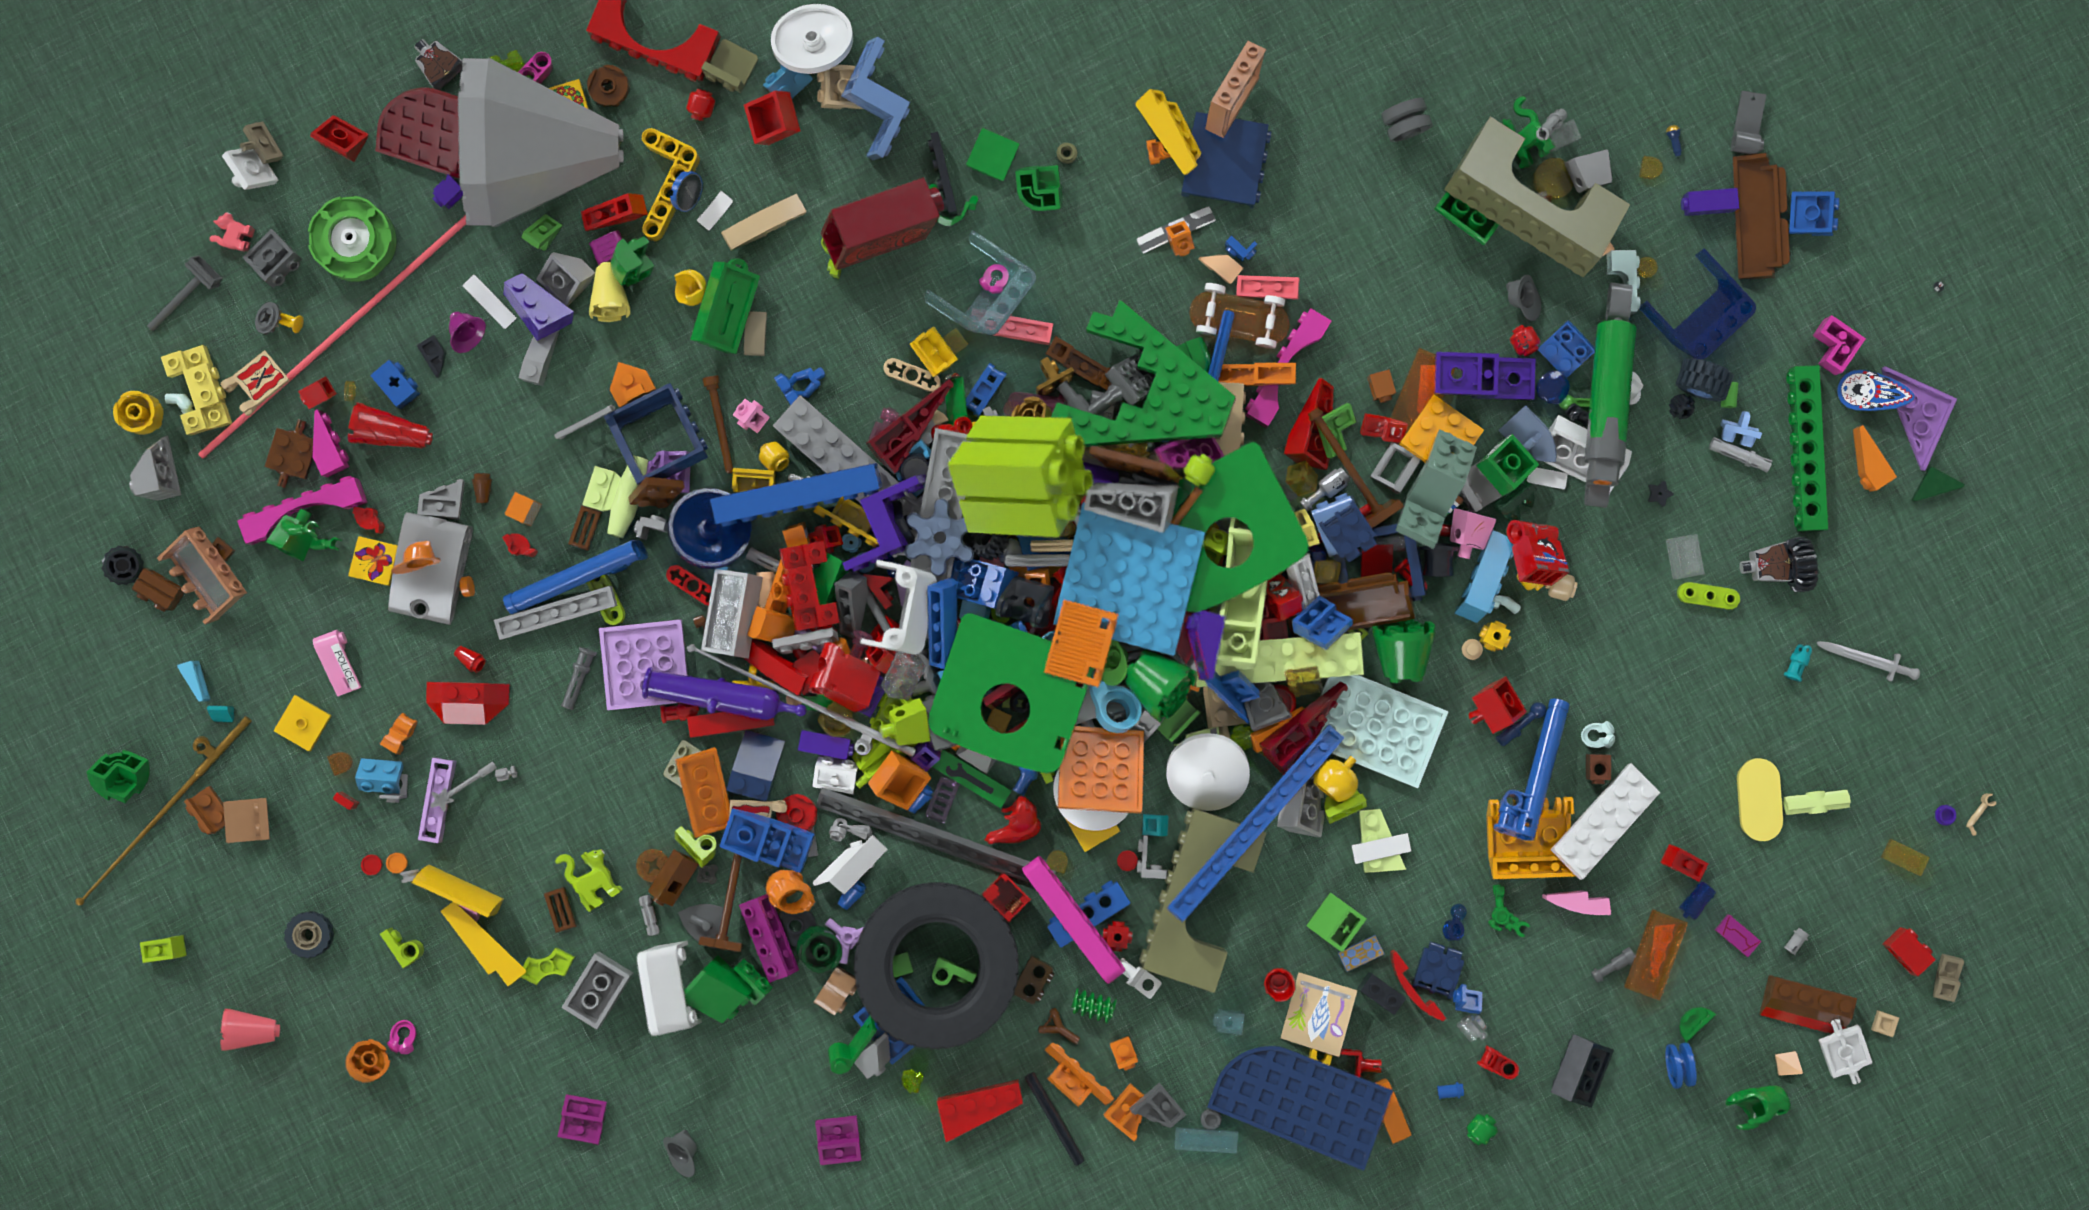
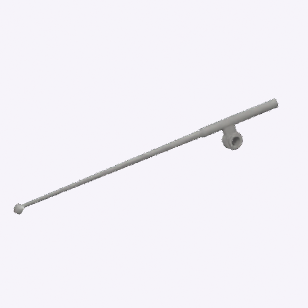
M694 644L687 646L688 652H699L863 733L854 746L856 752L860 755H866L870 752L873 746V738L911 757L916 752V749L908 745H897L895 739L891 737L882 738L880 732L851 718H846L696 648Z

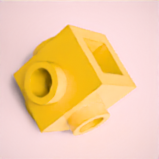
M1499 621L1483 625L1479 636L1481 638L1479 642L1483 643L1484 648L1490 651L1502 650L1510 642L1511 636H1508L1510 630L1505 629L1507 625ZM1495 632L1500 634L1498 640L1494 639Z

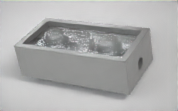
M715 569L702 651L749 658L752 638L747 633L756 606H758L763 577Z

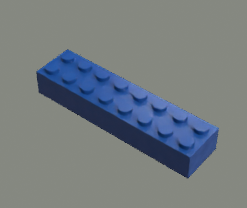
M873 463L720 496L710 500L716 524L722 523L723 527L735 524L737 519L741 518L742 522L757 519V515L762 514L763 518L778 514V510L788 513L798 510L797 506L803 505V509L816 507L818 505L817 502L823 501L825 505L838 501L839 497H844V500L857 498L858 493L864 492L865 496L877 493L878 489L882 487L878 464Z

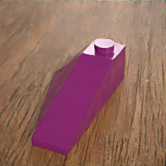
M1214 437L1177 440L1155 450L1161 462L1168 464L1172 469H1184L1190 458L1194 455L1200 457L1203 454L1212 459V462L1225 456Z

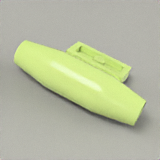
M634 456L642 474L646 475L648 460ZM628 465L622 477L614 471L595 466L582 504L585 507L603 512L611 510L607 534L622 539L631 525L638 505H631L629 503L628 497L638 485Z

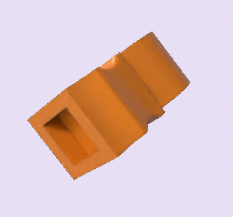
M405 713L400 714L389 729V734L384 736L380 745L395 754H401L404 748L402 746L403 741L412 736L418 721L409 718Z

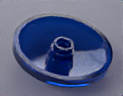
M714 488L694 490L683 496L672 509L668 522L669 540L676 553L689 564L704 569L722 568L735 562L746 550L751 537V521L742 522L741 518L737 519V523L723 527L722 523L716 524L710 499L729 495L730 493Z

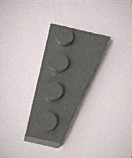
M1272 682L1253 683L1259 689L1260 697L1244 702L1253 731L1292 717Z

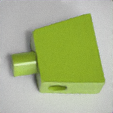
M920 698L889 712L890 723L879 727L882 738L893 736L899 746L930 741L927 712Z

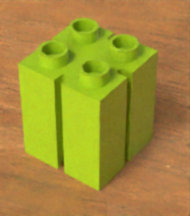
M980 416L966 436V440L971 442H962L948 463L957 496H967L966 499H960L959 504L968 532L1060 537L1069 520H1075L1078 513V505L1084 495H1087V490L1093 486V475L1090 470H1085L1082 461L1084 441L1080 435L1075 434L1072 419Z

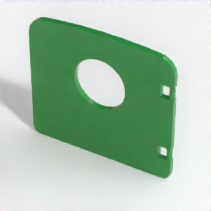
M1248 443L1212 462L1211 464L1215 467V471L1205 485L1200 484V486H1197L1185 477L1179 480L1178 485L1189 495L1195 487L1199 488L1202 493L1178 526L1207 533L1210 526L1216 521L1223 518H1236L1244 522L1253 535V549L1250 556L1244 563L1232 568L1220 567L1213 563L1206 554L1203 541L1186 609L1188 612L1204 611L1235 598L1288 569L1303 559L1308 552L1309 542L1266 456L1257 443ZM1179 509L1172 515V519L1179 511Z
M967 613L962 617L929 713L928 723L934 734L971 751L1025 769L1050 773L1057 770L1064 760L1089 685L1083 684V687L1080 688L1076 686V681L1044 673L1052 641L972 613ZM1089 667L1087 677L1092 678L1095 668ZM1003 683L1013 684L1022 689L1030 702V715L1025 725L1018 731L1008 734L999 733L991 729L986 724L981 710L985 694L992 687ZM1058 736L1065 738L1061 750L1054 748Z

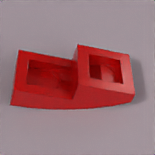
M1365 413L1360 433L1363 436L1381 437L1383 441L1400 443L1406 434L1408 424L1396 419Z

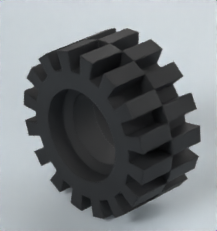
M972 534L971 538L974 540L970 541L971 549L986 560L997 559L999 557L998 554L1002 555L1004 553L1002 549L1007 548L1005 543H1009L1007 538L1009 534Z

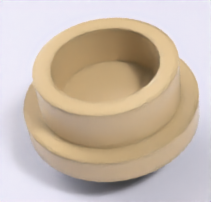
M1469 639L1462 645V654L1467 659H1477L1483 652V647L1478 640Z

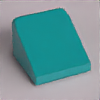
M233 706L207 707V711L214 722L234 721Z
M1143 814L1142 835L1167 836L1168 815Z

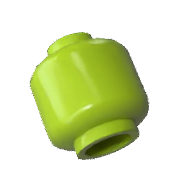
M1203 454L1200 457L1192 456L1184 468L1185 478L1197 486L1207 484L1215 471V467L1211 464L1213 460Z

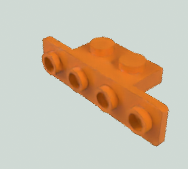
M1051 1043L1045 1048V1051L1059 1063L1047 1079L1076 1106H1080L1090 1093L1095 1095L1105 1105L1113 1101L1114 1097L1109 1089L1099 1085L1095 1081V1077L1091 1073L1085 1072L1077 1060L1066 1055L1060 1045Z

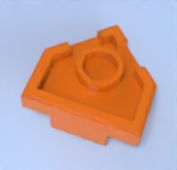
M618 362L610 391L619 408L656 390L646 370Z

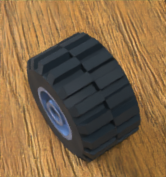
M1685 359L1675 384L1680 390L1692 396L1710 401L1726 400L1734 375L1725 367L1706 360Z

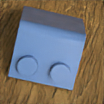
M1347 493L1335 497V502L1328 504V501H1324L1316 505L1317 509L1311 511L1329 557L1338 553L1319 526V523H1324L1335 516V512H1341L1351 505L1350 502H1355L1353 495L1347 496ZM1351 509L1350 511L1342 515V518L1350 512H1352L1354 509ZM1336 519L1335 521L1331 522V523L1328 524L1326 527L1328 528L1329 526H1331L1332 524H1334L1335 522H1337L1338 519Z

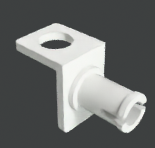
M1122 958L1120 961L1126 970L1123 974L1129 978L1127 984L1135 987L1147 998L1151 999L1162 985V982L1147 970H1144L1142 967L1136 969ZM1146 979H1151L1154 982V987L1150 991H1146L1143 988V982Z

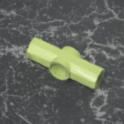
M1847 790L1807 792L1805 795L1784 797L1783 808L1786 815L1799 813L1815 814L1828 812L1827 810L1849 808L1851 801Z

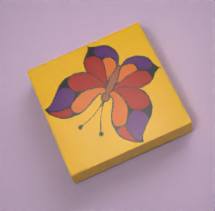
M358 536L348 576L390 586L393 575L391 569L394 567L398 545Z

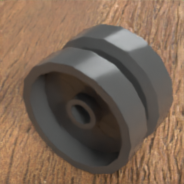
M1424 98L1407 100L1381 113L1384 125L1391 126L1387 131L1390 142L1403 141L1432 128L1431 117L1423 114L1427 109Z

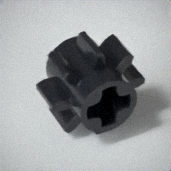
M1685 394L1675 395L1670 401L1669 407L1671 409L1669 412L1674 418L1678 416L1679 419H1687L1694 412L1695 406L1693 404L1695 401L1690 395L1687 397Z

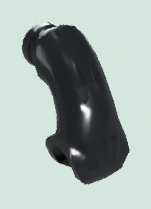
M1575 403L1571 404L1565 411V414L1573 422L1577 420L1585 427H1588L1589 412Z

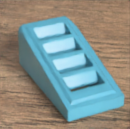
M189 661L177 665L199 702L210 701L200 662Z

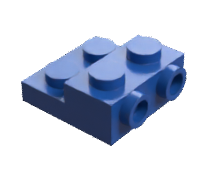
M1792 192L1789 233L1833 236V231L1838 230V218H1834L1835 210H1839L1840 198H1836L1835 192Z

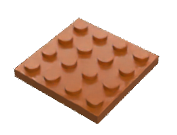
M1075 726L1064 760L1059 767L1058 809L1141 814L1144 731L1128 730L1123 733H1113L1105 728ZM1060 737V750L1062 749L1065 738Z

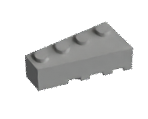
M1095 483L1087 490L1084 510L1164 532L1169 527V524H1171L1178 486Z

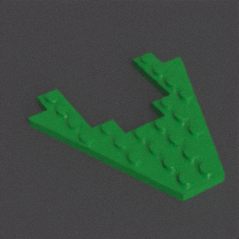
M1119 300L1113 317L1093 311L1086 332L1143 350L1137 368L1156 374L1143 409L1122 403L1117 419L1114 421L1057 402L1051 418H1071L1075 434L1083 438L1084 447L1222 437L1236 401L1235 395L1123 301Z

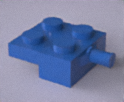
M1318 596L1305 609H1302V612L1297 613V617L1292 621L1294 633L1325 650L1353 625L1351 618L1338 612L1335 604L1321 596Z

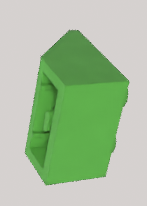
M1330 892L1306 926L1343 952L1366 921V918Z

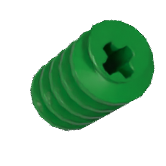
M1076 988L1072 1003L1073 1014L1076 1015L1078 1010H1081V1016L1084 1017L1089 1012V1019H1092L1097 1014V1021H1100L1104 1016L1105 1023H1108L1113 1016L1117 999L1111 1003V998L1108 996L1103 1001L1102 994H1099L1097 999H1095L1094 992H1091L1087 997L1086 990H1083L1079 995V990Z

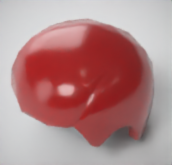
M1275 968L1267 973L1264 986L1266 993L1275 1001H1287L1293 996L1296 983L1289 971L1283 968Z

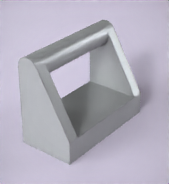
M1391 442L1370 477L1394 493L1399 494L1419 464L1420 459L1405 448ZM1395 451H1398L1409 458V461L1393 484L1380 477Z

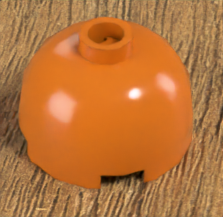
M372 1039L357 1042L349 1050L345 1060L349 1075L362 1083H370L383 1076L390 1064L386 1047Z

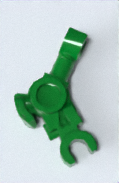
M1501 884L1493 885L1496 907H1494L1492 919L1488 921V924L1498 931L1503 930L1499 925H1504L1509 931L1514 929L1518 936L1524 937L1525 935L1519 931V928L1523 925L1529 928L1530 925L1525 921H1518L1519 918L1510 913L1507 907L1504 906V886Z

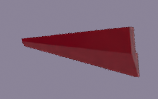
M950 379L866 442L876 458L893 474L899 470L904 459L907 458L910 450L920 438L949 390L953 387L954 384Z
M1338 682L1259 743L1266 758L1283 775L1301 757L1306 747L1314 742L1328 721L1326 716L1332 708L1337 707V699L1343 691L1348 690L1345 683Z

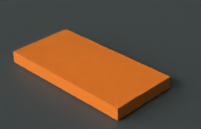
M714 747L675 759L694 837L698 838L725 829L729 820L730 802L717 749Z

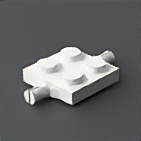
M1835 1019V1022L1831 1021L1834 1033L1819 1039L1828 1069L1833 1078L1849 1074L1852 1084L1860 1083L1861 1080L1857 1071L1872 1063L1861 1028L1858 1025H1854L1847 1029H1842L1840 1020Z

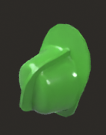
M1116 640L1111 641L1102 676L1103 682L1110 686L1120 684L1124 680L1128 669V652Z

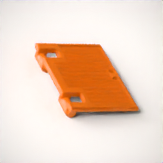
M1063 600L1044 673L1099 688L1118 621V614ZM1102 618L1109 619L1107 629L1100 628ZM1089 667L1096 668L1093 678L1087 677Z

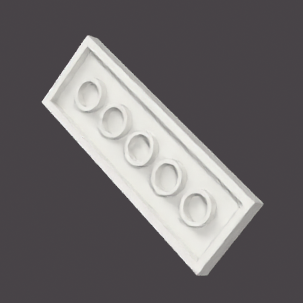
M1632 763L1628 764L1553 846L1551 851L1580 880L1583 879L1660 792Z

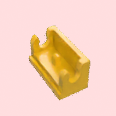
M935 327L930 328L926 333L923 332L910 343L912 349L933 377L945 372L958 360Z
M733 468V492L738 493L776 484L775 471Z

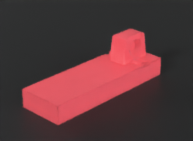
M1238 275L1236 296L1265 298L1266 295H1271L1284 299H1298L1300 279L1299 277Z

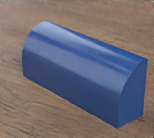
M951 578L927 586L929 665L945 669L957 633V582Z

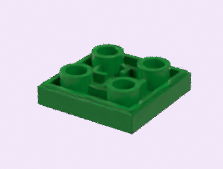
M982 128L966 166L1004 182L1020 144Z

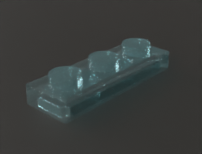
M1175 1127V1150L1237 1154L1238 1131Z

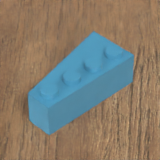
M1494 530L1491 532L1485 549L1481 550L1477 562H1480V564L1475 566L1470 575V579L1473 581L1467 585L1461 596L1465 600L1459 607L1457 606L1455 614L1477 623L1487 613L1492 612L1495 605L1493 598L1499 594L1502 587L1500 580L1502 577H1505L1509 569L1507 565L1508 559H1512L1514 556L1512 551L1514 544L1510 542L1508 536Z

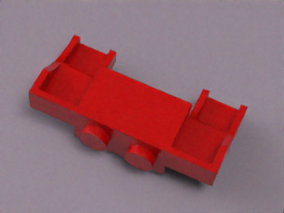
M824 541L779 549L784 570L782 583L784 587L787 586L788 595H786V603L788 607H791L795 631L840 623L836 602L819 605L812 564L827 562Z

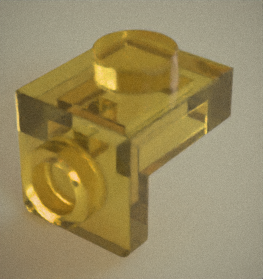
M1326 558L1325 561H1316L1314 570L1316 582H1338L1341 563L1330 558Z

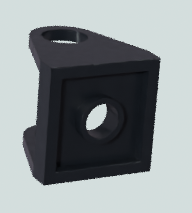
M1015 576L998 600L996 615L1001 618H1014L1031 623L1032 627L1045 628L1049 624L1054 586ZM1027 597H1031L1035 601V606H1030L1027 603Z

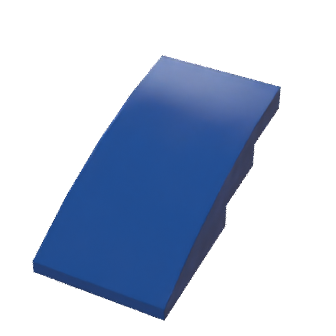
M733 808L719 847L756 862L761 860L778 868L783 866L801 873L815 834L772 818Z

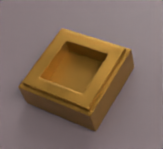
M994 708L986 724L999 733H1005L1012 715Z

